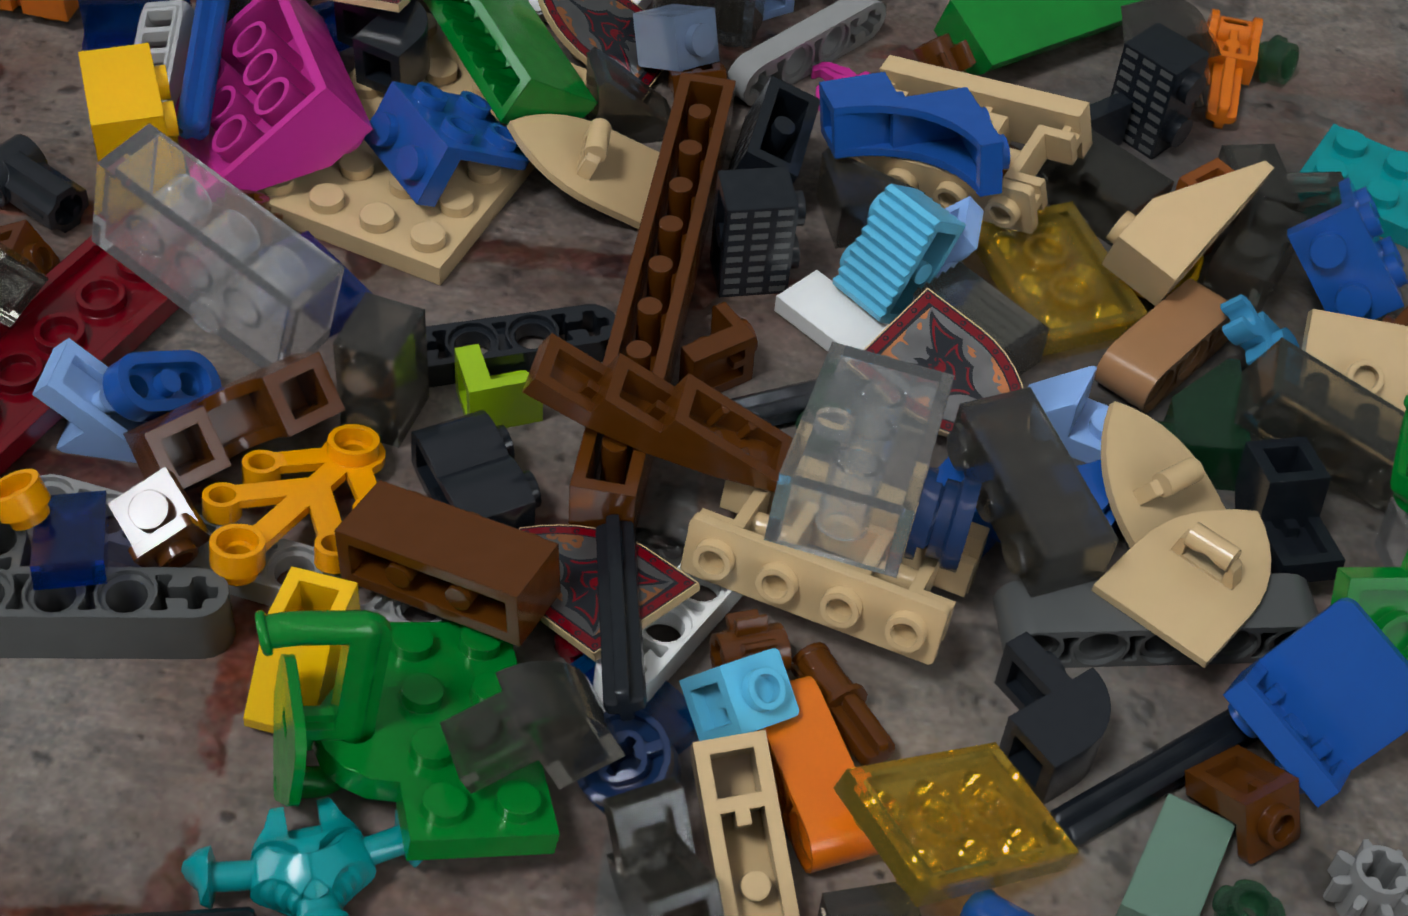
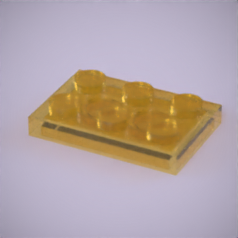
M1073 201L1047 206L1043 211L1037 210L1038 225L1032 234L1010 228H1001L995 224L982 221L978 247L975 252L1040 356L1116 340L1148 313L1132 288L1102 265L1108 253Z
M996 742L848 768L833 788L853 816L856 825L865 833L893 873L898 885L907 893L916 907L1064 871L1079 853V850Z

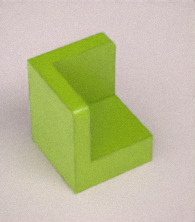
M479 344L454 348L456 393L464 415L484 410L496 426L502 424L506 428L543 421V403L522 392L529 372L519 370L490 376Z

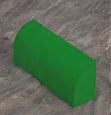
M424 0L500 123L508 125L512 120L535 114H561L583 119L598 104L528 0Z
M950 0L934 28V32L938 37L949 33L954 44L967 40L976 63L965 70L969 74L981 75L1145 18L1153 13L1155 7L1150 0Z

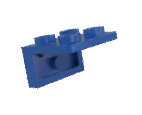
M392 81L376 113L370 120L373 130L364 138L366 143L417 205L430 207L436 206L460 160L522 171L526 169L530 162L514 141L507 127L501 125L490 112L491 107L485 99L469 91H462L460 95L443 92L436 86L426 82H419L417 86Z
M1348 177L1338 182L1342 201L1341 205L1287 229V237L1325 311L1375 320L1405 306L1400 287L1408 284V278L1403 269L1405 266L1392 237L1389 235L1381 240L1379 238V235L1383 234L1384 230L1378 219L1380 217L1379 211L1366 186L1356 190L1351 179Z
M1351 598L1337 600L1243 670L1223 694L1230 703L1228 710L1236 725L1247 736L1251 738L1258 737L1276 758V766L1299 778V794L1305 792L1317 808L1341 791L1351 770L1408 731V661L1363 608Z

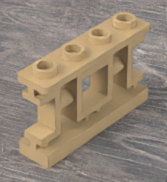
M889 55L879 69L880 72L886 73L897 92L902 91L905 97L967 87L979 106L987 108L992 125L998 134L1005 135L1008 144L1011 141L1025 144L1022 150L1009 148L1010 166L1008 169H1004L1007 172L1002 181V193L979 197L972 187L956 175L939 167L915 160L886 156H856L835 159L829 146L828 150L834 178L839 182L879 193L885 191V187L889 184L916 188L924 192L926 196L932 198L934 202L940 204L944 209L971 196L984 211L982 221L995 224L1001 228H1010L1032 234L1038 225L1037 210L1043 211L1048 204L1046 181L1044 178L1036 177L1047 159L1073 166L1077 158L1083 159L1093 144L1090 103Z
M791 457L784 487L777 493L725 480L720 507L737 513L736 517L732 519L705 508L696 513L689 522L680 567L686 574L930 665L934 662L941 641L944 640L956 604V601L931 593L930 590L932 586L962 597H965L966 593L968 594L974 582L990 528L971 522L956 573L939 568L938 560L925 557L926 548L917 547L913 560L904 558L919 502ZM809 541H813L863 561L858 566L806 545Z

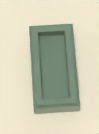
M1168 793L1116 916H1200L1236 824Z

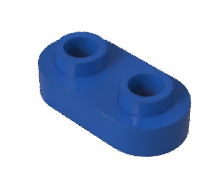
M191 350L129 353L106 369L102 381L105 397L111 407L119 415L131 421H151L222 387L219 374L213 364L200 353Z

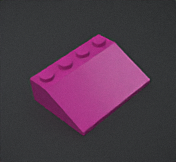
M252 0L226 23L209 134L203 140L195 138L186 140L179 135L178 143L181 147L182 156L197 202L207 208L208 206L216 205L218 200L224 201L225 192L228 190L258 191L328 168L344 154L356 150L373 128L323 17L304 0ZM179 96L178 101H177V103H176V105H175L176 118H177V112H178V106H179L180 96Z

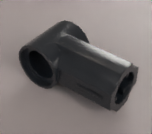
M16 134L0 144V207L11 203L50 230L59 229L67 233L79 225L85 209L89 206L87 190L49 166L41 149L28 136Z

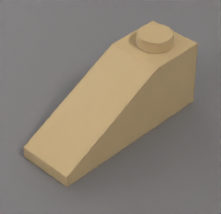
M1262 161L1152 198L1137 216L1128 210L1106 237V239L1113 243V246L1102 262V265L1154 306L1158 305L1254 198L1275 167L1267 161Z
M766 730L692 742L689 751L721 916H800Z

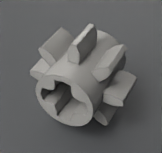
M1369 839L1362 841L1354 856L1339 850L1327 869L1333 878L1323 894L1324 900L1334 902L1339 916H1408V862L1402 856L1403 852L1386 846L1372 845Z

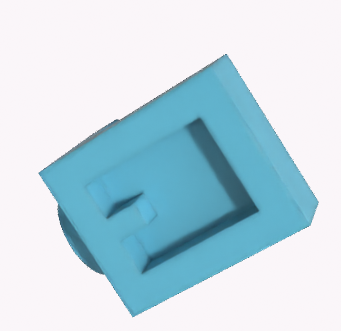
M771 648L679 680L699 741L754 732L791 719L799 714V707L781 654L776 648Z

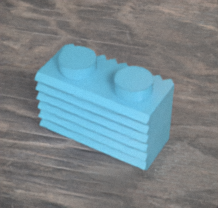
M889 184L885 187V191L873 200L868 211L867 225L861 229L862 234L855 239L856 241L843 252L840 259V268L838 269L839 275L833 278V285L876 320L885 324H890L925 289L931 286L966 227L964 222L958 220L956 216L950 214L948 210L942 208L940 204L934 202L924 192L916 188Z

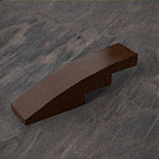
M553 333L538 347L522 391L524 394L585 427L646 454L709 476L775 493L784 487L795 439L690 373L676 386H673L622 353L608 366H605Z

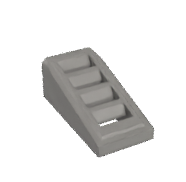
M184 0L147 2L139 19L134 44L149 43L153 65L165 64L171 99L161 100V102L173 100L175 108L181 94L195 10Z

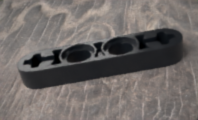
M585 304L405 329L394 333L384 344L385 374L391 383L404 389H423L455 384L454 348L468 344H479L488 349V352L483 354L490 376L519 370L530 372L538 348L528 349L519 345L517 341L526 336H538L546 339L551 333L558 337L564 334L566 342L597 361L603 362L615 314L606 307L597 304ZM588 332H593L594 336H589ZM445 351L446 358L439 359V352ZM407 357H416L417 361L408 362Z

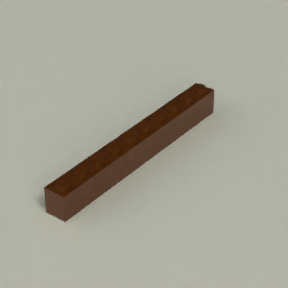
M681 72L602 363L605 366H608L622 353L671 384L715 201L717 173L722 170L731 134L736 80ZM585 427L569 486L568 525L596 528L606 523V516L618 514L620 521L633 522L636 534L654 456Z

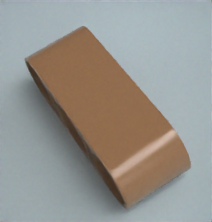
M1189 278L1108 348L1098 363L1095 381L1143 413H1148L1227 342L1228 339L1222 331V326L1231 321L1222 312L1220 304L1228 300L1196 280Z

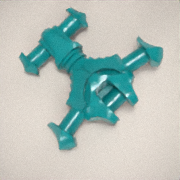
M329 797L316 800L319 825L296 830H287L283 806L270 808L264 828L252 848L250 860L216 861L210 845L197 849L182 863L181 872L186 881L198 892L200 905L208 909L213 908L216 892L250 891V898L254 903L287 916H350L347 911H343V907L375 878L377 872L375 865L402 855L405 856L397 809H395L394 827L364 837L356 824L342 814ZM423 860L408 862L412 867L416 868Z

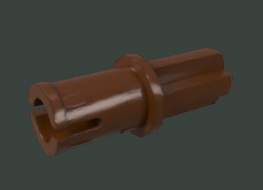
M816 642L801 649L792 659L794 664H791V672L797 679L811 676L816 681L840 735L854 757L868 769L879 767L893 755L895 743L865 702L868 696L866 690L862 685L852 683L838 665L825 643Z

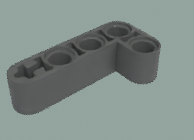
M0 522V658L206 659L225 652L233 644L236 636V627L228 583L224 577L219 576L212 569L188 567L37 566L27 530L15 531L11 528L10 524Z

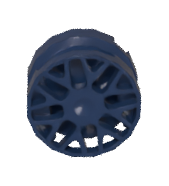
M930 466L903 557L913 560L917 547L926 548L925 557L938 560L939 568L956 573L977 505L982 481L965 477L959 482L948 478L943 486V483L936 482L939 469Z
M639 710L635 712L633 720L622 721L620 714L604 712L592 718L579 732L581 739L576 751H572V771L581 790L588 796L590 802L606 817L622 822L643 821L660 813L675 797L682 778L681 759L663 725L649 713ZM664 788L669 791L667 795L661 794ZM655 798L661 800L658 806L651 809V801ZM645 805L646 812L637 814L635 809ZM622 810H630L632 815L622 816L619 813Z

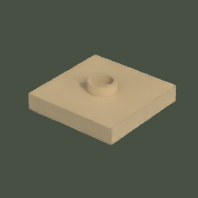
M1318 309L1310 310L1307 315L1287 429L1396 449L1406 410L1403 402L1405 396L1408 395V326Z

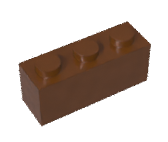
M379 480L334 530L341 579L357 582L360 587L519 647L561 593L558 543Z

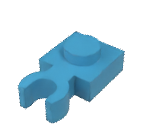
M1242 294L1220 304L1222 312L1231 321L1222 326V331L1232 344L1240 345L1245 350L1246 363L1278 396L1293 390L1298 371L1297 361L1300 360L1301 354L1299 344L1293 333L1286 327L1280 329L1264 311L1257 313L1252 303Z

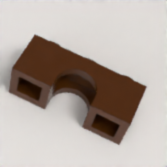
M320 352L293 353L123 433L144 479L167 467L175 474L181 486L185 489L232 466L229 459L235 455L275 438L291 437L344 411L345 408Z

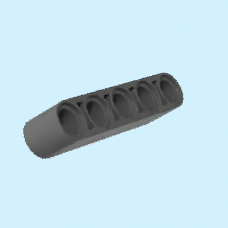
M1270 574L1267 590L1258 609L1209 664L1254 663L1316 617L1318 611L1307 580L1298 574ZM1101 577L1015 580L1002 586L993 596V607L1003 651L1007 642L1027 631L1044 650L1056 655L1064 668L1197 664L1092 592L1093 585Z

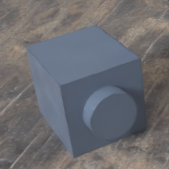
M670 4L633 13L639 67L680 72L720 61L714 7Z

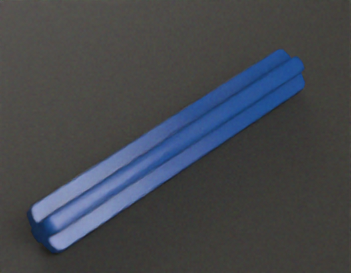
M196 0L176 118L179 135L186 140L190 138L203 140L209 134L230 0Z

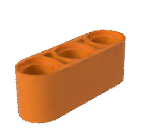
M811 676L790 680L799 707V714L796 717L760 730H766L783 825L802 868L806 873H814L878 855L881 851V833L875 810L819 686Z

